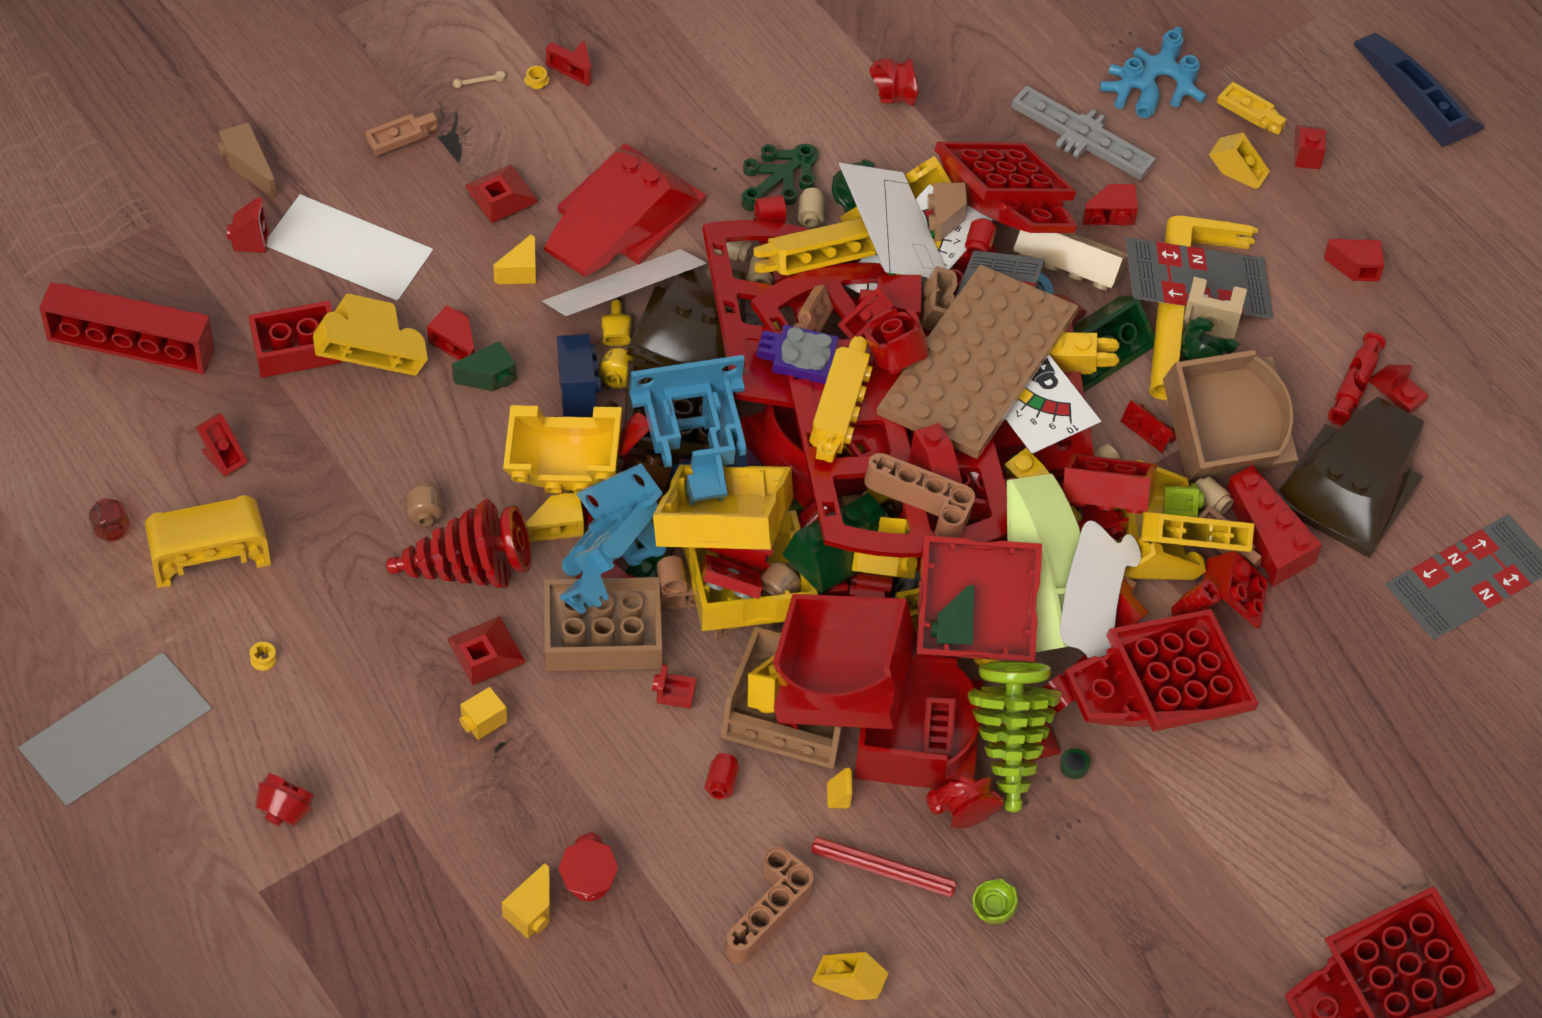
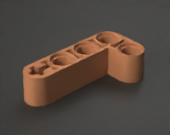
M877 453L869 458L864 479L865 485L869 489L939 516L935 529L936 536L960 538L970 518L975 500V493L970 487L887 454Z
M668 556L661 559L657 563V577L660 580V601L662 607L671 610L696 606L688 569L684 570L682 559L677 556Z
M771 847L764 854L762 873L765 880L772 887L727 933L725 953L727 958L735 964H743L749 961L812 895L814 879L812 870L783 847ZM779 863L782 867L775 868L771 864ZM802 881L805 885L797 886L794 882ZM781 901L784 902L786 905L776 906L773 903ZM763 922L766 925L763 927H757L753 923Z

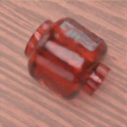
M101 499L89 511L88 518L97 538L108 542L117 541L124 537L129 529L130 521L125 507L118 500Z

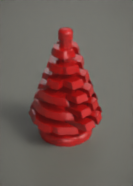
M485 499L476 505V510L470 508L463 512L460 518L448 521L445 530L444 527H439L432 531V540L427 536L416 542V548L411 545L404 549L402 557L388 558L386 569L392 575L406 571L409 577L418 578L422 572L426 579L435 580L439 575L443 581L452 582L455 581L456 577L459 583L472 584L473 580L476 585L489 586L491 584L493 587L506 589L509 586L511 576L510 566L518 573L530 571L532 549L527 525L519 508L515 505L507 506L499 518L498 510L494 503H491L489 499Z

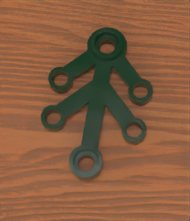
M767 144L761 148V159L763 161H790L786 164H759L757 160L750 158L746 159L743 163V173L747 176L772 174L756 188L749 187L742 193L741 205L745 210L754 211L755 199L762 198L782 180L783 190L781 195L784 197L785 205H793L797 201L793 172L801 167L802 174L799 178V187L802 190L814 188L815 177L812 174L811 167L818 160V150L810 144H800L794 150H777L775 146Z

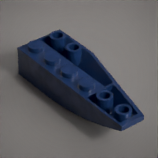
M1377 33L1354 42V46L1441 147L1484 130L1485 126L1452 89L1434 77L1392 42Z

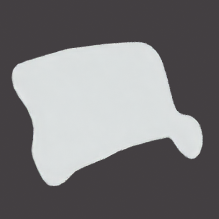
M1094 521L1086 522L1082 528L1066 585L1060 622V637L1067 646L1083 651L1088 659L1094 656L1101 657L1106 654L1107 649L1111 648L1106 635L1109 629L1115 626L1117 603L1125 567L1138 566L1141 559L1139 546L1133 536L1127 534L1120 543H1117Z

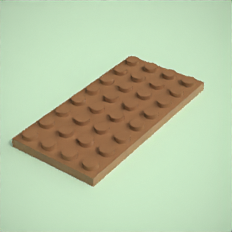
M980 264L927 337V358L917 361L904 369L878 405L877 414L913 431L940 423L951 440L954 449L978 459L1077 315L1078 305Z

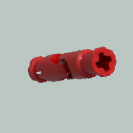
M1375 332L1364 334L1363 345L1356 351L1349 371L1346 373L1336 394V403L1328 411V419L1333 424L1343 426L1352 417L1353 409L1358 407L1369 383V378L1378 364V355L1386 346V339L1381 334Z

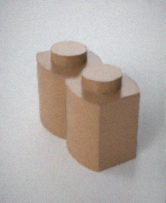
M936 266L921 286L922 305L920 323L922 328L932 331L955 300L953 293L957 287V277L954 271Z

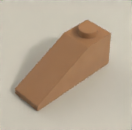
M249 122L219 131L220 142L216 143L220 157H225L230 168L269 196H277L274 176Z

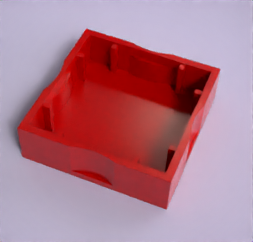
M923 536L915 654L1035 662L1038 622L1036 600L1040 586L1042 544L1011 541L986 542L972 541L967 538ZM974 585L973 645L936 644V638L930 637L931 620H936V615L966 586Z

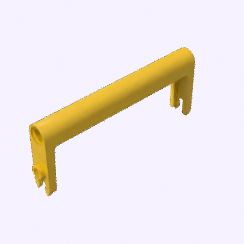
M1173 216L1168 219L1166 224L1165 243L1191 247L1193 242L1249 249L1250 244H1255V240L1247 236H1253L1254 233H1258V229L1250 225L1228 221ZM1158 302L1149 393L1156 399L1168 401L1163 378L1175 362H1179L1185 306Z

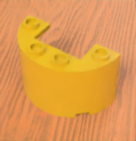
M511 405L503 465L504 471L511 476V480L514 482L543 487L546 492L554 494L561 493L562 490L578 493L587 487L616 475L623 414L622 407H594L593 418L544 417L539 406Z

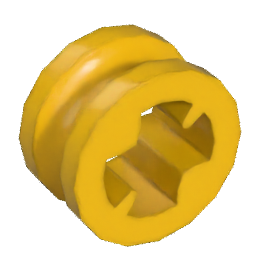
M258 642L251 647L249 653L250 662L255 669L266 671L275 665L277 658L276 650L271 643ZM264 652V655L268 653V658L262 659L260 656L258 659V654Z

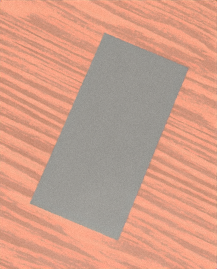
M162 652L19 746L18 749L62 802L68 806L212 708Z

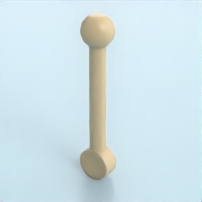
M497 71L495 75L466 80L455 79L453 86L459 89L462 85L491 80L502 82L505 80V73Z

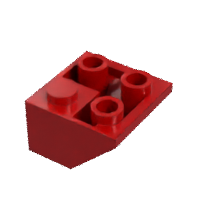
M512 164L465 184L467 191L491 223L538 203V199Z
M1236 551L1208 558L1204 580L1212 581L1218 587L1221 598L1255 628L1261 627L1268 580Z
M500 616L447 638L472 686L525 663L523 655Z

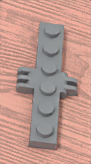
M1027 85L1012 100L1011 108L1061 135L1055 145L1057 148L1062 149L1067 143L1064 152L1068 154L1076 148L1073 153V157L1079 159L1087 150L1140 181L1155 165V157L1105 130L1104 122L1106 116L1100 114L1095 120L1098 111L1094 109L1087 115L1085 113L1078 115Z

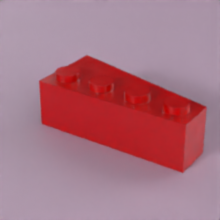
M1251 465L1231 476L1227 491L1231 494L1230 497L1234 500L1231 508L1238 522L1254 524L1252 543L1255 545V551L1262 556L1260 566L1265 569L1271 587L1315 564L1322 544L1257 469Z

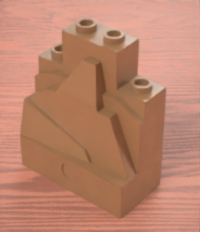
M755 627L726 696L721 738L834 769L848 727L798 724L799 729H795L791 726L777 724L775 712L762 713L756 708L747 707L748 674L776 653L781 633Z

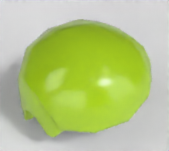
M1003 879L985 881L976 887L972 896L973 910L985 923L991 925L1004 924L1014 916L1018 908L1017 891L1014 886H1011Z

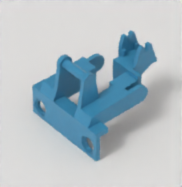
M743 355L631 372L629 394L632 407L644 406L655 454L661 453L665 468L672 466L670 450L680 449L681 430L704 427L705 430L709 429L708 442L710 449L692 451L691 469L693 474L687 477V497H689L690 506L696 505L697 501L717 498L718 501H724L728 492L723 466L734 464L736 449L739 456L746 455L745 439L733 397L734 392L744 391L745 388L742 379L745 360ZM736 365V368L731 371H722L725 366ZM646 377L653 378V379H652L650 382H648V383H645V384H639V383H638V381L641 380V379H643V378H646ZM703 396L702 416L676 419L673 400Z
M641 463L587 487L576 494L594 520L588 525L589 530L569 550V554L563 559L562 568L568 576H577L582 571L583 573L581 578L567 588L559 598L580 614L586 612L584 604L588 608L593 605L597 608L602 606L599 597L602 601L609 599L601 574L615 566L612 563L615 559L622 556L630 566H637L641 564L642 560L651 556L659 557L666 551V547H656L654 524L651 520L658 507L657 499L663 493ZM634 474L639 475L643 479L645 486H641L636 482ZM588 495L593 496L597 500L598 507L589 501ZM637 538L645 547L638 549L634 540Z

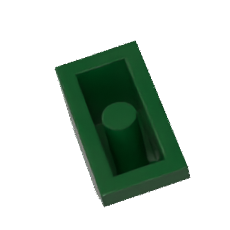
M498 341L453 363V381L458 385L495 391L501 387H507L517 380L516 363L501 342Z
M974 585L966 586L936 615V620H931L930 637L936 638V644L973 645Z

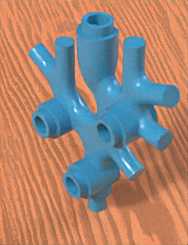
M1178 26L1164 34L1158 54L1150 55L1138 47L1133 53L1135 57L1129 58L1123 67L1111 64L1109 73L1121 77L1120 81H1100V92L1118 93L1114 106L1118 109L1124 108L1131 89H1140L1141 94L1135 105L1136 114L1144 119L1152 116L1158 106L1160 92L1155 78L1160 75L1170 76L1177 83L1170 101L1173 107H1179L1185 95L1193 97L1200 103H1203L1207 98V94L1194 85L1200 68L1198 59L1193 55H1186L1180 60V63H1177L1175 60L1180 56L1183 43V29Z

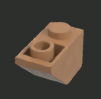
M933 183L932 194L927 195V208L933 211V214H929V231H934L935 241H941L965 221L967 207L965 183Z

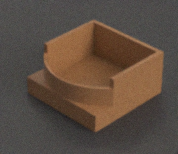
M1255 350L1175 362L1163 378L1182 464L1189 483H1194L1202 477L1204 479L1209 476L1213 479L1230 477L1251 465L1260 472L1290 467L1298 461L1291 433L1293 424L1292 402L1284 382L1276 372L1273 356L1259 358L1256 356Z

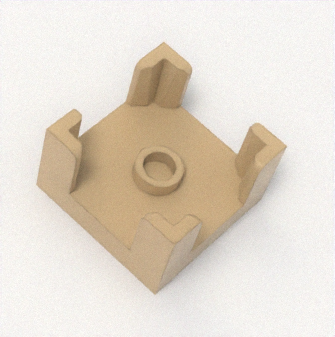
M1194 277L1183 319L1182 335L1185 333V326L1190 320L1202 317L1214 324L1213 329L1210 332L1206 331V334L1223 339H1235L1247 289L1234 287L1230 302L1203 296L1207 280Z

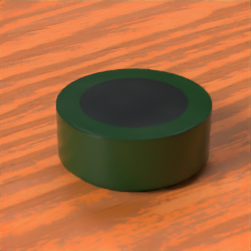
M1069 749L1061 756L1060 770L1063 775L1070 779H1080L1087 774L1090 759L1080 749Z

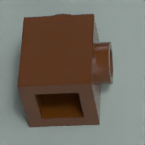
M630 453L625 470L641 463L662 493H664L665 487L670 481L671 468L664 467L662 457L652 453H647L646 456ZM634 474L636 482L641 486H645L643 479L639 475Z

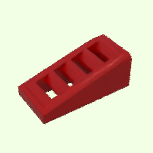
M926 697L923 753L952 757L956 699ZM932 710L949 711V716L932 715ZM931 721L948 722V726H933ZM930 732H945L947 737L930 736ZM929 742L947 743L946 749L929 748Z

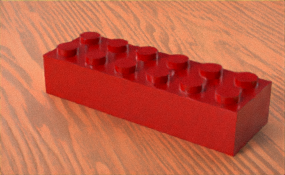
M50 282L39 306L47 341L199 374L205 373L215 349L209 316L200 312L179 310L172 306L156 305L144 300L138 301L121 295H110L93 289L86 290L72 287L69 284Z

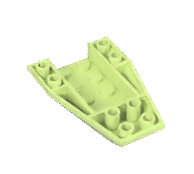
M1053 474L1007 480V541L1042 544L1040 586L1036 600V615L1038 619L1036 653L1068 647L1060 637V622L1066 585L1081 534L1072 509Z

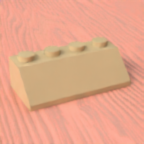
M1020 230L1013 249L1020 253L1019 256L1044 258L1043 267L1057 272L1059 268L1069 272V277L1079 281H1083V278L1093 281L1092 285L1106 291L1108 287L1114 288L1117 286L1128 265L1127 253L1075 233H1029Z

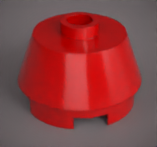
M268 773L267 777L258 783L255 808L266 814L264 819L280 827L282 823L295 827L313 809L311 805L315 795L285 781V779L277 775Z

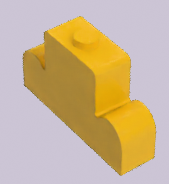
M347 293L336 310L327 313L313 333L315 355L414 376L419 373L428 360L423 336L412 328L399 330L396 308L390 302Z
M1144 512L1141 541L1251 552L1254 524Z

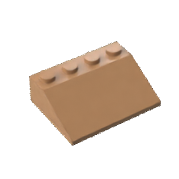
M659 577L602 578L609 599L602 601L599 597L602 606L597 608L594 605L588 608L584 604L586 612L580 614L559 598L567 588L579 579H544L545 671L662 668Z

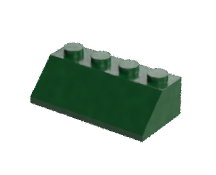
M1119 296L1073 325L1074 333H1097V338H1111L1119 343L1117 351L1111 352L1119 357V363L1116 366L1096 367V372L1092 374H1081L1084 392L1154 347L1155 335L1140 300L1134 299L1133 296Z
M869 493L840 508L843 523L846 526L878 532L880 517L889 518L885 509ZM832 512V513H830V514H828V515H826V516H831V515H835V514H834V512ZM819 520L795 532L782 554L821 595L858 574L857 571H852L854 552L824 544Z

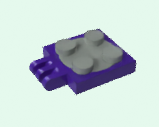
M785 324L782 334L770 331L762 332L756 356L761 359L774 361L772 372L826 384L838 342L837 336Z

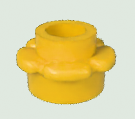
M542 66L530 67L524 78L525 84L533 89H542L550 81L546 69Z

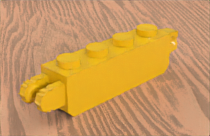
M859 218L768 239V244L754 248V256L758 258L769 257V259L754 263V269L758 273L777 271L782 275H791L873 256L877 252L863 219Z
M1064 333L1049 355L1062 372L1092 374L1096 372V367H1114L1119 363L1117 354L1111 353L1117 351L1119 343L1111 338H1097V333Z
M861 336L852 338L849 348L841 347L836 349L809 440L813 446L817 447L816 459L832 463L836 454L842 453L844 443L850 444L854 428L850 427L851 422L855 424L857 422L860 407L856 406L857 402L863 403L867 387L862 386L863 382L869 383L873 368L868 366L870 354L865 353L867 341Z

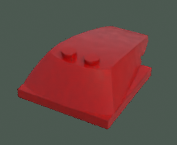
M937 141L934 151L939 155L947 176L952 183H965L968 206L995 221L1029 233L1075 232L1077 224L1069 211L1062 206L1064 204L1063 201H1074L1076 190L1027 143Z
M624 143L558 204V212L563 216L546 242L544 251L583 277L609 264L617 254H623L637 264H641L706 202V194Z
M1212 609L1111 628L1106 635L1111 648L1107 649L1105 655L1101 657L1094 656L1066 669L1064 673L1065 680L1085 722L1101 725L1150 727L1152 732L1202 721L1235 716L1254 711L1259 705Z
M1432 886L1324 938L1325 944L1332 955L1327 959V965L1321 970L1309 974L1284 996L1295 1018H1446L1494 995L1495 988L1435 886Z

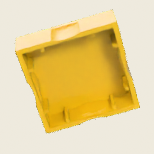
M679 465L670 482L669 491L662 497L653 514L656 547L771 550L794 498L791 467L723 466L728 492L724 501H718L717 498L699 500L696 505L690 506L689 497H687V477L693 474L691 465Z
M796 510L788 511L774 541L772 556H768L767 563L770 565L774 562L784 564L789 562L782 554L795 532L801 530ZM683 547L702 631L785 622L792 594L818 595L817 590L800 573L798 576L801 581V587L796 593L791 594L787 590L782 595L765 597L760 595L759 599L754 597L744 599L735 595V591L723 588V590L713 589L707 585V582L703 581L702 562L705 554L717 557L718 554L704 548Z

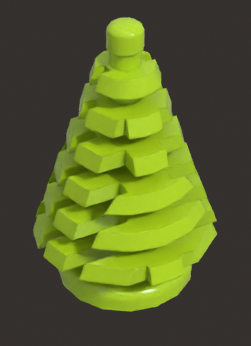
M1000 661L981 664L979 666L980 677L990 682L1005 683L1006 685L999 686V688L995 686L981 687L982 691L973 689L968 692L970 703L984 708V710L978 707L975 708L973 714L975 720L986 724V728L981 726L978 728L981 737L984 740L993 742L988 743L989 746H984L987 756L1006 760L994 761L990 765L994 774L1005 776V779L997 780L996 784L1000 792L1006 793L1004 808L1008 812L1015 813L1022 810L1021 793L1028 792L1031 781L1022 779V776L1034 775L1038 765L1036 762L1025 761L1022 758L1026 760L1039 758L1044 746L1035 742H1042V738L1047 739L1050 729L1043 725H1045V721L1051 723L1056 714V711L1048 708V705L1054 707L1060 702V691L1024 686V684L1045 681L1050 677L1051 667L1041 663Z

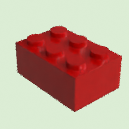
M330 300L248 315L260 378L342 363L341 360L315 355L313 333L325 315L332 312Z
M1072 454L1065 467L1063 493L1071 506L1098 505L1097 508L1101 510L1122 508L1126 509L1128 513L1141 514L1143 511H1148L1154 498L1157 463Z

